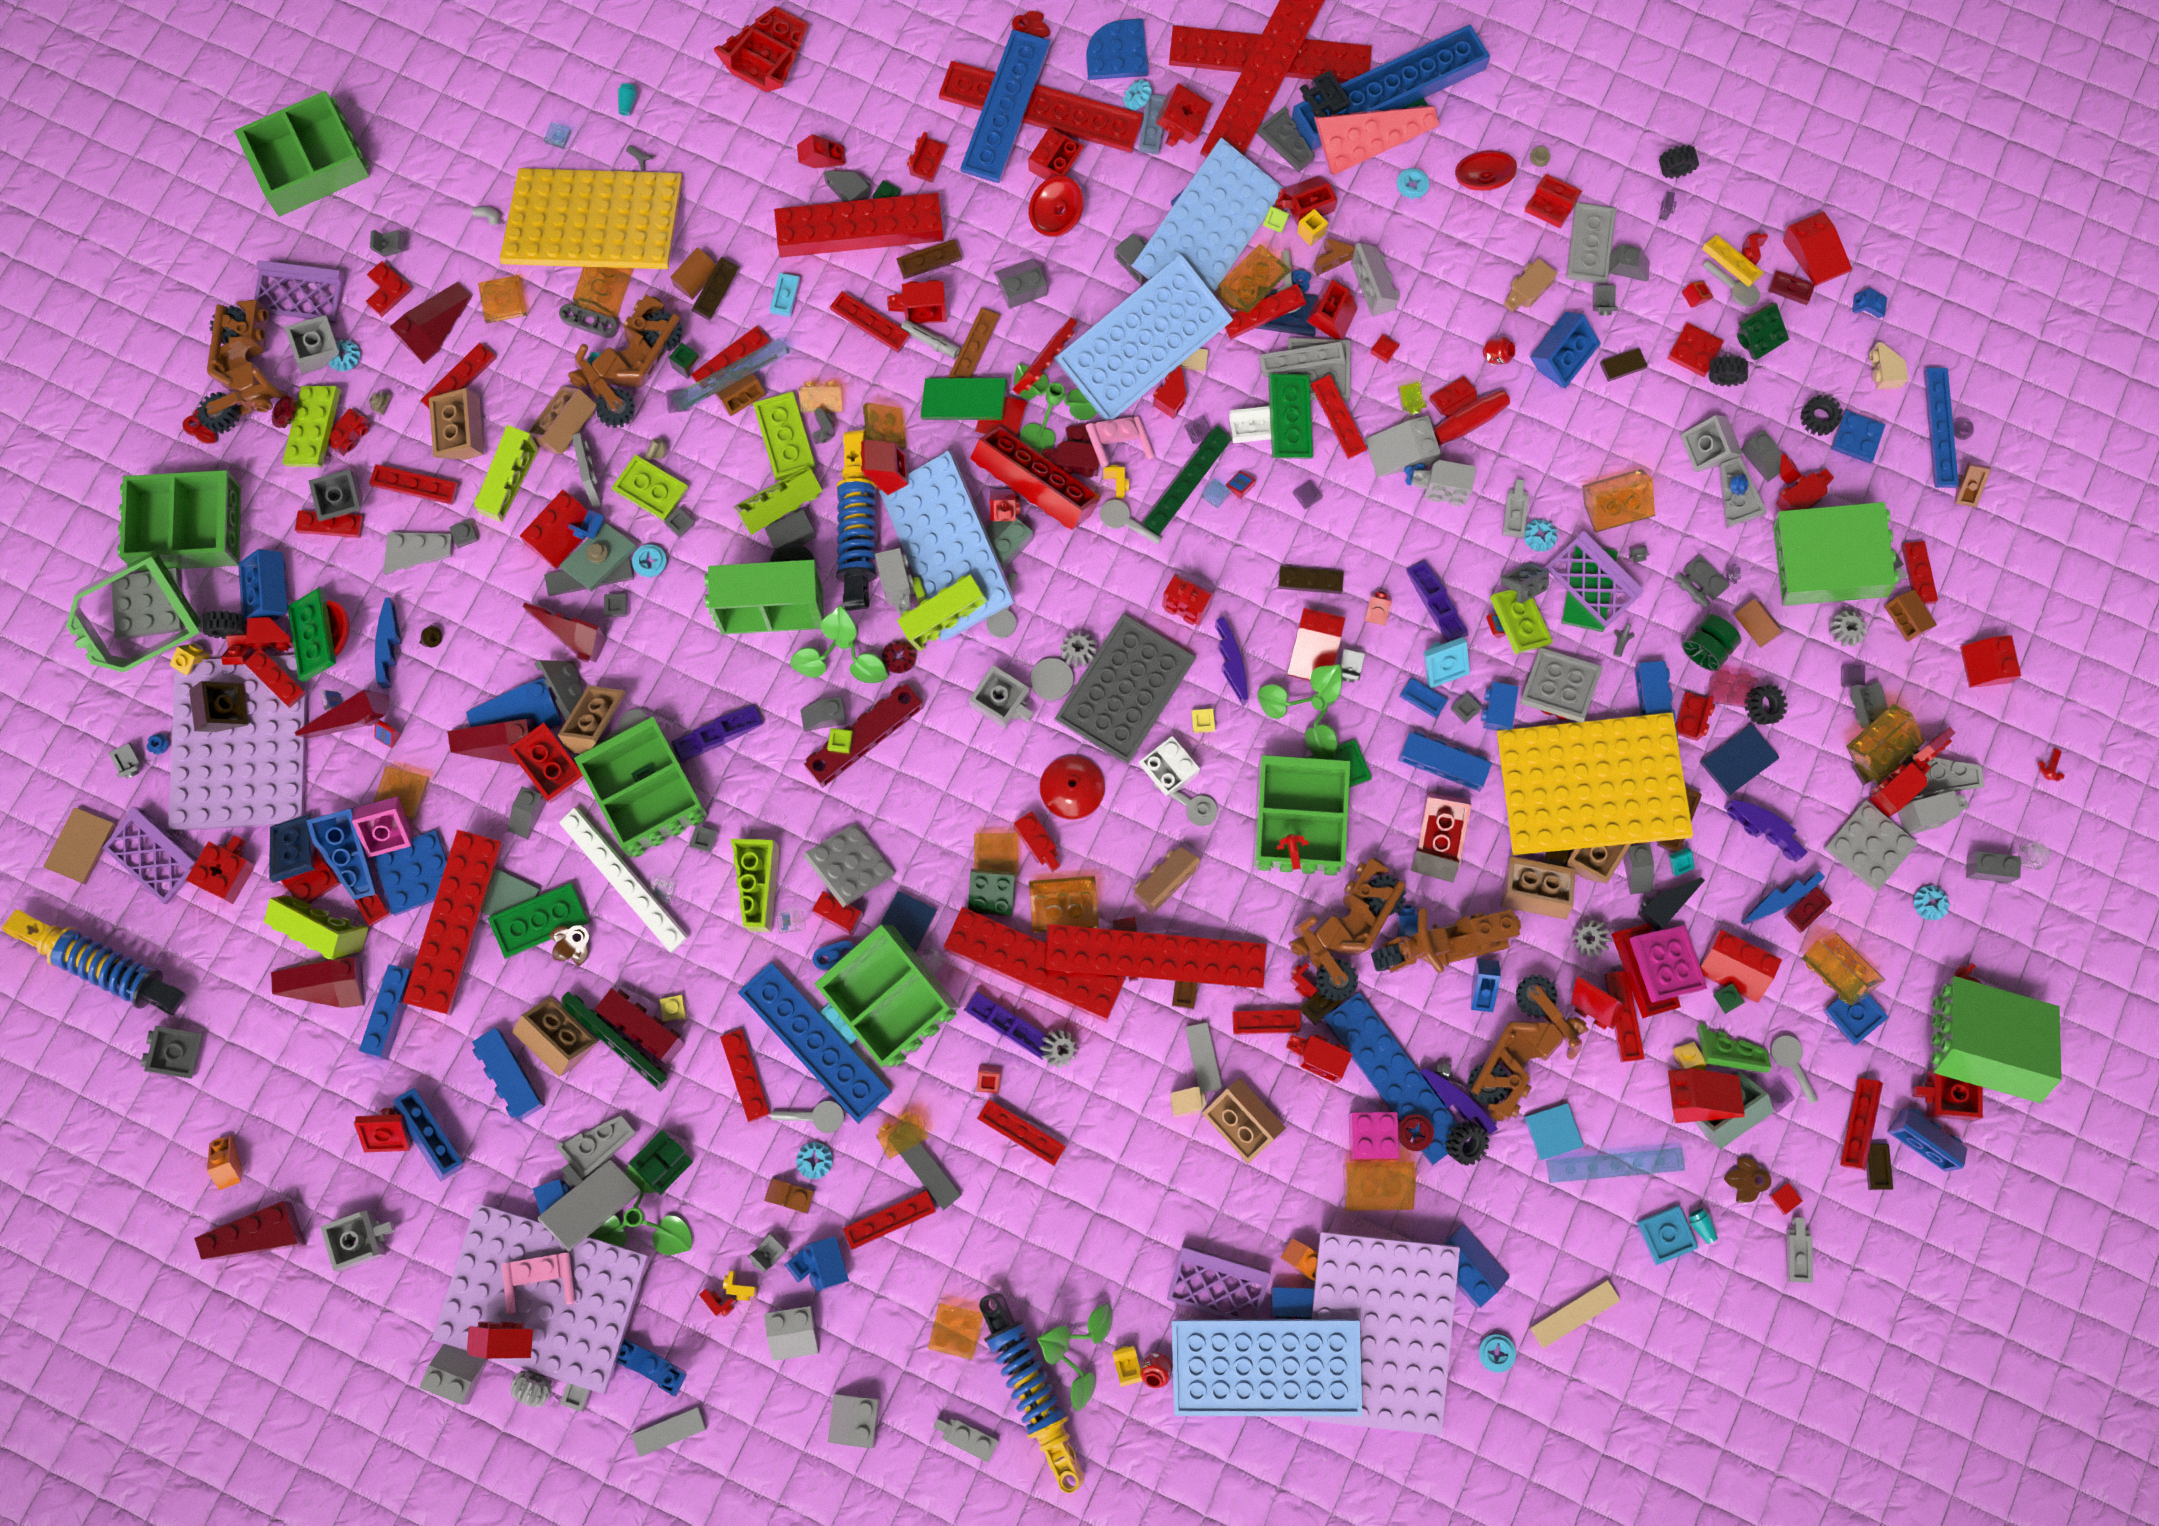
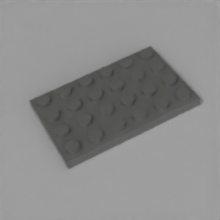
M1122 614L1054 718V721L1126 765H1129L1195 662L1196 657Z

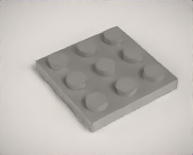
M1288 338L1287 350L1335 342L1342 343L1345 364L1287 374L1309 375L1310 385L1330 375L1342 400L1349 401L1350 340ZM1310 386V400H1317Z
M177 568L168 569L180 587L179 570ZM151 572L129 574L111 582L114 635L117 640L183 631L182 620Z
M1540 648L1520 704L1584 723L1603 667Z
M1865 800L1825 846L1824 850L1873 891L1877 892L1918 842Z
M856 824L811 848L803 855L842 907L847 906L892 879L895 875Z

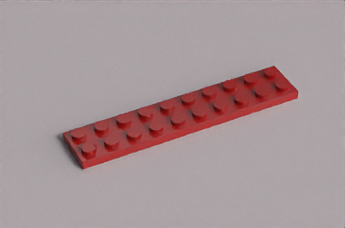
M1279 0L1200 151L1201 155L1207 157L1218 140L1222 138L1245 156L1256 135L1257 128L1264 120L1325 0Z
M1173 25L1169 65L1242 73L1262 34ZM1305 39L1286 77L1312 80L1330 70L1337 82L1345 83L1370 71L1372 46Z
M951 61L939 92V99L982 111L996 73ZM1036 84L1022 123L1047 130L1050 127L1065 135L1132 153L1144 114Z
M1047 924L1044 970L1263 988L1266 944Z

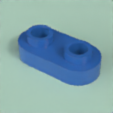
M841 941L819 948L813 954V963L821 971L830 970L844 958L842 956L843 950L851 951L855 946L850 941ZM824 956L828 957V962L825 964L820 962Z

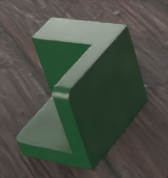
M681 342L668 358L672 368L689 379L691 376L689 369L699 358V355Z

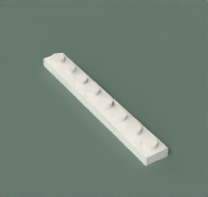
M573 808L559 824L670 953L675 952L689 938L688 935L578 808Z

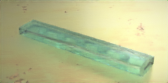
M777 339L671 396L673 403L681 411H684L789 354V347L780 339Z
M1682 1148L1546 1160L1549 1183L1685 1171Z

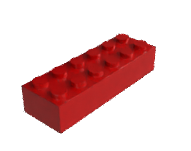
M1001 426L996 427L981 437L970 457L977 466L987 470L994 478L1007 484L1013 491L1027 498L1030 503L1037 505L1047 515L1054 517L1064 527L1071 530L1075 529L1092 515L1101 498L1099 494Z

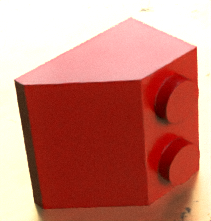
M2012 635L1990 637L1960 647L1969 688L2009 684L2021 677Z

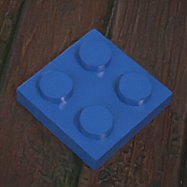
M1845 410L1842 414L1843 418L1840 420L1841 422L1831 450L1871 464L1874 461L1886 424Z
M1860 983L1852 986L1823 1011L1853 1046L1857 1045L1889 1018Z

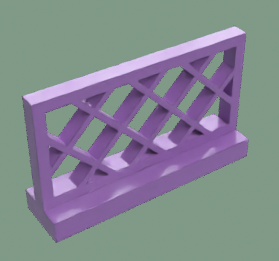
M257 261L256 268L259 270L254 300L261 302L264 297L268 296L273 302L266 308L269 314L314 319L324 316L319 310L329 303L332 311L331 316H327L328 322L336 323L342 284H345L346 276L341 271ZM265 277H272L276 282L268 289L263 285ZM287 280H293L296 286L286 292L282 284ZM308 282L314 283L317 288L307 295L302 287ZM328 285H335V292L327 297L322 290ZM280 287L284 295L275 301L270 293ZM300 289L305 297L295 304L290 296ZM320 292L325 300L315 306L311 298ZM288 298L293 306L284 311L279 307V304ZM309 301L313 309L308 313H302L299 307Z
M1582 531L1569 546L1545 567L1605 628L1639 599L1645 591L1585 531ZM1577 546L1583 551L1582 559H1570V550ZM1557 562H1567V573H1557L1552 567ZM1570 562L1582 563V574L1570 573ZM1585 563H1595L1598 566V574H1585ZM1570 577H1582V588H1572L1570 586ZM1585 577L1597 578V589H1585ZM1600 578H1610L1613 581V589H1600ZM1585 592H1597V604L1587 603L1585 601ZM1600 592L1613 593L1612 604H1600ZM1616 593H1625L1630 600L1626 604H1616ZM1600 607H1612V617L1607 621L1600 615Z
M132 806L127 812L128 818L102 848L163 904H168L186 883V878L198 857L144 808ZM134 822L138 827V835L128 836V827ZM150 837L153 839V849L144 850L143 838ZM138 838V851L129 852V839ZM117 840H123V852L117 853L111 848ZM166 851L168 853L169 863L159 864V852ZM153 852L154 865L144 866V853ZM138 854L139 866L132 867L129 864V855ZM181 865L187 871L181 878H175L174 866ZM169 866V879L160 880L159 867ZM154 868V880L147 881L145 879V869ZM169 882L170 891L166 896L160 892V883Z
M1182 1245L1167 1300L1228 1319H1247L1242 1317L1239 1309L1251 1303L1255 1310L1253 1319H1258L1271 1272ZM1183 1261L1191 1263L1196 1270L1195 1273L1184 1278L1180 1271ZM1196 1265L1201 1266V1267H1204V1268L1201 1269V1270H1198V1268H1197ZM1208 1269L1214 1270L1219 1279L1207 1285L1201 1273ZM1219 1272L1224 1273L1226 1275L1221 1277ZM1180 1275L1182 1280L1177 1282L1178 1276ZM1198 1275L1204 1287L1192 1293L1186 1281ZM1229 1276L1237 1277L1240 1286L1228 1291L1223 1280ZM1241 1279L1247 1280V1282L1243 1284ZM1221 1282L1226 1294L1214 1299L1209 1287ZM1253 1282L1262 1285L1260 1294L1253 1298L1250 1297L1245 1288ZM1184 1283L1190 1295L1182 1299L1174 1297L1175 1287ZM1243 1288L1249 1300L1236 1306L1231 1294ZM1207 1290L1212 1301L1206 1305L1198 1304L1195 1295ZM1228 1296L1234 1308L1227 1312L1221 1311L1216 1302ZM1192 1297L1194 1302L1188 1301V1299ZM1256 1299H1258L1257 1305H1256V1307H1255L1253 1301H1255ZM1214 1304L1216 1309L1211 1308L1209 1306ZM1237 1311V1313H1238L1239 1316L1234 1315V1314H1231V1313Z

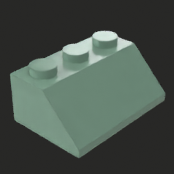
M1017 518L1016 521H992L985 529L1003 571L1033 540V531Z
M1740 1071L1734 1075L1740 1078L1745 1117L1695 1122L1705 1137L1720 1150L1774 1112L1768 1093Z

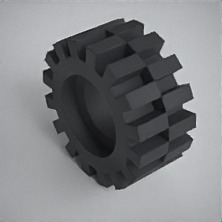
M1691 145L1675 146V149L1670 148L1668 152H1663V155L1659 157L1662 175L1665 178H1680L1681 175L1684 177L1687 176V173L1691 174L1692 170H1696L1699 167L1696 149L1694 146L1691 147Z
M1725 355L1723 358L1716 357V359H1712L1710 362L1709 380L1711 383L1714 382L1715 385L1738 386V383L1744 384L1748 379V361L1745 358L1741 359L1740 356L1735 358L1734 355L1727 357Z
M1822 395L1814 396L1801 411L1800 420L1804 419L1801 424L1802 426L1807 425L1805 430L1808 432L1811 429V434L1813 435L1818 432V436L1828 435L1835 430L1843 418L1841 414L1843 409H1838L1840 403L1837 402L1835 404V398L1833 397L1829 400V395H1825L1823 398ZM1815 410H1824L1828 414L1829 420L1826 422L1818 420L1814 415Z
M206 612L203 615L202 633L209 637H221L222 639H226L228 634H244L245 618L241 614H236V612Z
M1773 685L1758 686L1750 690L1751 693H1747L1746 696L1749 699H1745V703L1748 704V707H1745V711L1749 710L1747 716L1753 717L1751 719L1752 722H1757L1758 725H1766L1780 722L1779 720L1784 718L1782 714H1786L1787 710L1784 707H1788V703H1784V700L1787 698L1786 695L1781 696L1783 691L1778 690L1779 687ZM1764 697L1768 699L1770 704L1768 713L1763 709L1762 702Z
M1462 1121V1124L1458 1122L1456 1124L1457 1128L1452 1127L1450 1129L1452 1133H1447L1446 1137L1449 1140H1445V1145L1447 1146L1445 1149L1448 1155L1460 1164L1469 1166L1470 1163L1474 1165L1475 1160L1478 1162L1482 1160L1480 1158L1481 1154L1485 1156L1486 1152H1484V1149L1489 1148V1145L1486 1144L1489 1142L1488 1134L1472 1121ZM1471 1137L1469 1145L1463 1149L1465 1141Z

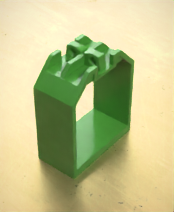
M154 550L79 589L73 598L66 627L72 636L75 634L78 636L74 643L78 649L86 648L88 653L85 656L92 665L126 672L200 633L203 623L157 551ZM146 565L187 629L129 659L113 656L81 610L82 598Z

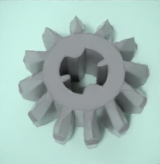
M1843 611L1840 615H1836L1833 618V622L1829 625L1833 629L1830 635L1836 636L1834 643L1841 641L1842 647H1845L1847 644L1850 647H1854L1857 643H1861L1864 640L1863 636L1867 635L1868 632L1864 629L1867 623L1861 622L1863 615L1856 617L1855 611L1850 613Z
M1082 631L1078 632V636L1071 632L1070 638H1063L1065 644L1060 645V650L1063 651L1061 653L1062 659H1067L1066 663L1068 665L1074 662L1075 668H1078L1079 663L1086 667V660L1092 662L1094 659L1092 655L1097 653V649L1094 648L1096 645L1095 640H1090L1089 634L1083 637ZM1077 647H1081L1080 652L1075 651Z
M1591 920L1590 923L1583 921V929L1580 927L1575 928L1579 935L1573 936V939L1578 940L1574 946L1577 949L1581 948V955L1588 954V957L1594 958L1595 954L1597 956L1603 955L1602 949L1609 950V947L1605 944L1606 942H1612L1611 938L1606 937L1611 931L1604 929V923L1600 922L1597 924L1596 920ZM1590 936H1595V941H1589Z
M1057 1029L1056 1033L1053 1031L1048 1032L1049 1038H1042L1043 1042L1046 1043L1045 1046L1039 1047L1040 1050L1045 1051L1041 1057L1045 1060L1048 1059V1065L1053 1066L1055 1064L1056 1068H1062L1063 1064L1069 1066V1059H1076L1073 1052L1079 1050L1078 1047L1073 1046L1077 1042L1076 1038H1071L1070 1032L1066 1031L1064 1033L1061 1029ZM1058 1045H1060L1059 1047H1061L1060 1052L1059 1050H1057Z
M521 1370L513 1379L510 1391L511 1396L516 1398L517 1402L534 1408L535 1406L541 1407L545 1404L551 1394L552 1386L551 1381L546 1379L545 1375L529 1370Z

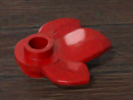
M1032 10L1025 13V15H1017L1011 23L1013 30L1036 37L1045 38L1051 34L1048 26L1042 22L1044 14L1039 11Z
M197 409L193 415L183 420L182 426L187 434L195 436L200 442L205 444L216 443L214 432L199 422L197 413L200 412ZM191 423H197L196 426H190Z

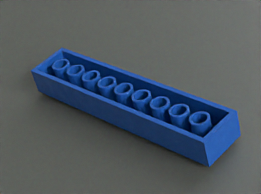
M1471 24L1340 84L1351 104L1350 107L1334 115L1402 109L1421 98H1426L1485 70L1490 55ZM1319 95L1315 96L1318 103L1323 102ZM1304 101L1293 107L1291 119L1296 123L1298 131L1312 151L1321 147L1322 143L1315 122V116L1311 111L1312 107L1308 102ZM1329 109L1324 111L1327 116L1332 115Z

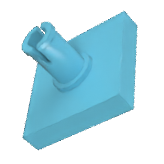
M1464 637L1445 644L1436 642L1431 645L1429 650L1423 651L1426 679L1430 688L1470 674L1467 641Z

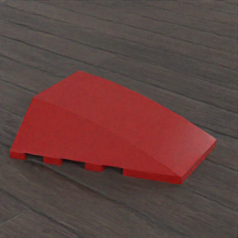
M774 6L755 19L754 24L742 28L741 33L726 39L727 42L722 46H716L714 52L732 75L764 92L780 89L784 86L809 24Z

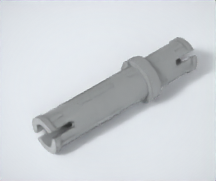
M908 319L903 322L901 329L915 339L932 347L935 352L940 351L954 360L959 355L960 347L946 341L945 337L937 336L910 322Z

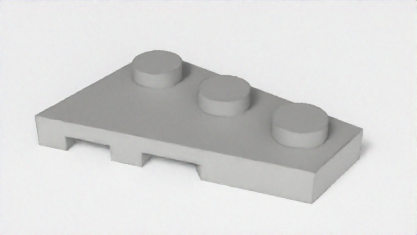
M580 433L574 434L572 439L582 483L593 509L601 507L596 484H598L595 472H592V468H594L591 456L587 454L590 453L587 440H582Z
M1741 457L1721 463L1719 471L1726 529L1765 515L1767 511ZM1745 474L1749 482L1748 490L1745 491L1744 495L1740 494V496H1737L1736 493L1731 492V480L1733 476Z
M387 532L383 573L389 575L397 570H407L418 564H428L452 557V534Z
M1912 753L1913 763H1915L1916 761L1913 759V756H1915L1916 754ZM1934 757L1929 762L1925 760L1931 768L1925 775L1927 777V786L1917 796H1929L1940 790H1945L1947 793L1983 788L1982 766Z
M619 1116L597 1126L593 1130L576 1135L573 1139L554 1146L579 1176L585 1180L637 1133L624 1117Z

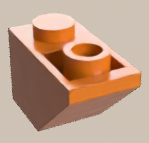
M232 1135L217 1138L209 1143L207 1172L219 1191L238 1184L242 1180V1166Z
M1292 1238L1280 1258L1315 1282L1318 1254L1310 1247Z

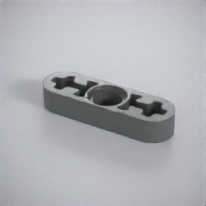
M565 304L559 310V316L565 325L605 338H612L618 333V326L612 317L572 304ZM572 311L574 316L567 318L565 314H569ZM586 317L594 318V322L591 325H584L583 320ZM611 324L612 329L608 328L607 331H605L603 326L608 327V325Z

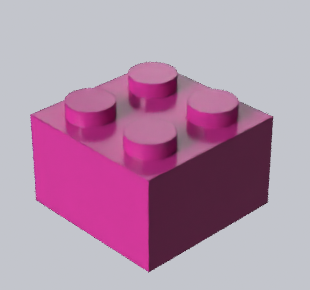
M398 796L354 808L352 822L367 858L411 846L413 832Z
M1397 1112L1351 1113L1348 1115L1350 1161H1395L1399 1159Z

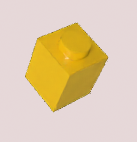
M1314 209L1299 221L1297 234L1311 247L1326 235L1328 222Z

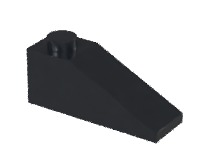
M1701 877L1656 894L1651 899L1647 897L1640 904L1639 907L1642 910L1637 915L1647 923H1650L1651 927L1656 931H1660L1701 886L1705 879Z

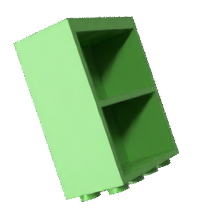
M326 90L234 130L265 198L278 217L370 177L366 170L370 167L361 153V149L345 120L346 118L341 108L338 106L334 96L330 98Z
M227 470L123 476V483L120 485L122 504L119 505L121 524L118 526L120 545L117 547L118 556L125 563L129 564L156 550L167 569L238 566L240 561L242 486ZM144 565L135 571H149V569Z
M1885 502L1778 512L1773 524L1782 606L1889 597L1891 591L1894 590L1895 584L1898 583V571L1894 570L1893 563L1896 561L1895 550H1891L1890 542H1893L1892 529H1888L1890 511L1886 509Z
M814 560L708 566V573L705 574V586L708 587L709 594H705V605L709 610V615H712V621H715V628H719L721 635L821 629V622L824 618L823 587Z
M654 717L635 725L574 758L620 847L629 858L643 855L646 852L645 850L651 846H660L665 842L666 838L682 834L685 828L690 825L696 826L701 824L704 818L708 816ZM651 763L655 773L636 783L631 773Z
M1261 756L1258 763L1253 867H1258L1260 871H1271V868H1280V872H1293L1288 844H1284V849L1277 850V845H1280L1279 840L1287 835L1295 834L1304 836V840H1308V845L1303 846L1301 841L1297 842L1301 869L1297 870H1302L1304 874H1315V871H1324V875L1335 876L1337 872L1343 870L1346 863L1350 761Z
M881 924L814 983L881 1068L889 1066L892 1068L893 1066L898 1067L907 1059L906 1054L910 1051L915 1052L924 1044L922 1040L928 1036L931 1038L939 1032V1026L945 1021L948 1023L957 1016L956 1011L960 1008L893 925Z
M1953 976L1948 983H1945L1940 994L1934 997L1932 1001L1934 1016L1931 1023L1934 1027L1931 1044L1934 1045V1051L1931 1056L1933 1073L2040 1104L2062 1080L2060 1006Z

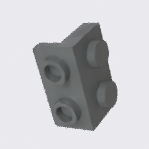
M1881 683L1869 686L1857 684L1850 687V698L1856 707V720L1861 728L1874 730L1892 723Z

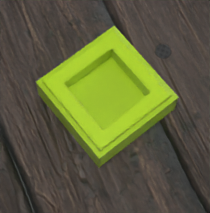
M1270 206L1263 226L1282 233L1290 214Z
M915 577L912 578L917 602L920 604L926 599V595L920 579Z
M831 728L827 747L828 751L850 753L853 731Z

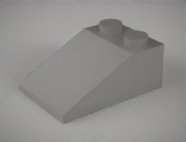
M1429 416L1406 421L1365 438L1377 478L1403 472L1404 468L1408 465L1415 466L1418 463H1422L1424 466L1432 465L1439 460L1441 455Z

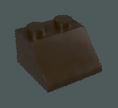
M200 681L189 690L194 731L219 732L248 725L242 683Z

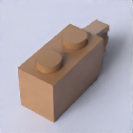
M1540 258L1534 264L1530 262L1524 269V274L1521 277L1517 276L1510 284L1512 288L1504 302V306L1512 313L1521 306L1530 308L1554 283L1558 273Z

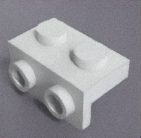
M1269 406L1231 410L1229 414V427L1232 442L1241 443L1271 439Z

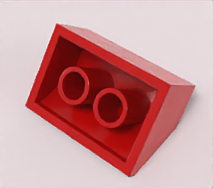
M562 489L519 536L527 547L557 570L584 541L573 535L574 531L568 528L569 524L580 528L588 511L575 498Z
M1720 929L1713 934L1700 963V968L1704 977L1724 987L1733 983L1742 996L1758 1003L1774 980L1782 959Z

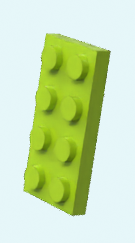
M301 386L296 406L297 411L294 414L295 418L292 420L282 461L283 465L287 467H323L341 393L340 388L337 386Z
M789 392L753 402L775 480L784 479L806 466L811 468L812 471L816 470L794 393Z

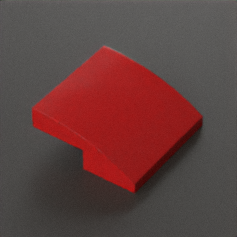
M1545 174L1536 187L1534 195L1526 205L1524 212L1561 229L1576 205L1582 190Z
M1006 396L1003 420H978L975 432L987 434L996 427L1001 426L1018 438L1028 402Z

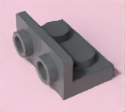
M1527 563L1501 576V584L1513 591H1517V602L1523 603L1548 589L1549 570Z

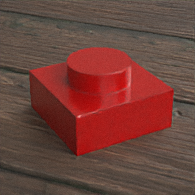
M1382 334L1370 353L1388 364L1400 345Z

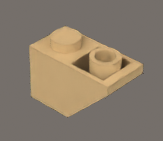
M1878 342L1869 354V360L1873 364L1872 379L1876 384V389L1902 388L1908 381L1906 361L1884 343Z
M1199 1087L1176 1091L1170 1094L1173 1118L1200 1114L1203 1110L1202 1108L1206 1106L1205 1094L1200 1092Z

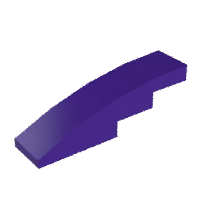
M1424 560L1406 569L1418 595L1447 642L1468 636L1467 628L1457 616V609L1447 597V590L1427 562Z
M1223 616L1215 622V628L1222 638V641L1219 642L1218 650L1226 661L1222 665L1221 671L1242 706H1245L1248 701L1245 670L1234 635Z
M755 705L716 718L713 723L694 729L693 733L672 740L671 744L680 762H683L724 745L763 725V722Z
M974 992L963 1011L1043 1060L1041 1056L1045 1051L1040 1050L1039 1047L1045 1046L1046 1043L1043 1042L1042 1038H1049L1047 1035L1000 1005L993 1003L980 993Z
M1427 1068L1420 1071L1422 1077L1446 1109L1453 1105L1464 1121L1468 1122L1474 1118L1488 1135L1498 1129L1485 1112L1464 1092Z

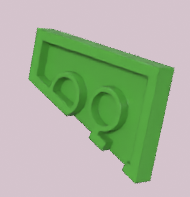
M1701 1023L1696 1028L1706 1064L1768 1073L1771 1070L1772 1066L1766 1049L1743 1040L1737 1042L1727 1038V1034L1719 1031L1715 1033L1707 1030L1708 1026Z

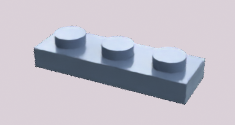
M1151 94L1145 105L1139 152L1159 155L1163 128L1156 124V119L1166 96Z

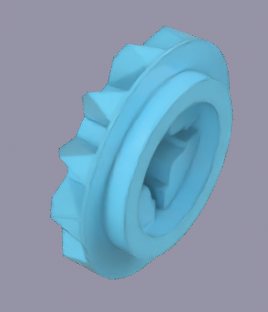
M1143 79L1139 80V82L1135 80L1133 85H1129V89L1124 92L1125 96L1122 99L1125 103L1124 105L1129 110H1137L1144 106L1151 96V85Z
M1410 168L1399 174L1396 184L1398 191L1402 193L1403 197L1407 196L1411 200L1413 198L1420 199L1421 196L1427 193L1429 179L1423 171ZM1410 181L1417 183L1415 188L1408 186Z
M341 339L336 342L339 354H341L342 349L348 354L344 355L343 361L337 355L328 364L337 371H348L358 364L360 350L351 340Z
M1534 519L1525 527L1523 538L1529 548L1534 551L1544 552L1555 545L1558 538L1557 529L1553 527L1552 522H1547L1544 519ZM1538 529L1541 531V533H1547L1543 537L1544 541L1543 539H1541L1540 536H1535L1538 533Z
M644 545L635 551L632 565L634 570L642 577L652 578L653 576L660 575L662 570L666 568L667 559L660 547ZM648 554L655 561L652 563L651 568L648 567L647 563H644L648 561Z
M1934 885L1924 886L1914 896L1915 910L1924 919L1938 920L1948 913L1950 903L1948 902V895L1942 891V888L1934 887ZM1930 898L1932 900H1939L1935 904V907L1933 905L1925 906V904H1927L1930 901Z
M818 1142L808 1143L803 1146L796 1158L797 1169L803 1176L809 1179L822 1178L830 1171L833 1163L830 1150ZM814 1151H816L817 1158L824 1160V1162L816 1163L813 1170L812 1164L805 1161V1159L812 1158Z
M1495 1334L1488 1336L1482 1341L1478 1349L1479 1360L1486 1369L1492 1372L1500 1373L1507 1371L1512 1367L1516 1359V1350L1513 1343L1503 1335ZM1498 1344L1499 1351L1506 1354V1356L1498 1357L1495 1364L1494 1355H1491L1488 1351L1495 1350Z

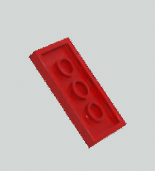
M1072 317L1052 336L1012 389L1015 393L1019 395L1024 389L1028 391L1044 374L1045 368L1047 369L1053 362L1054 356L1063 349L1064 343L1075 333L1073 328L1078 323Z
M1650 923L1611 934L1642 1019L1681 1008L1678 997L1653 1003L1650 1000L1630 942V938L1634 936L1652 933L1653 930Z

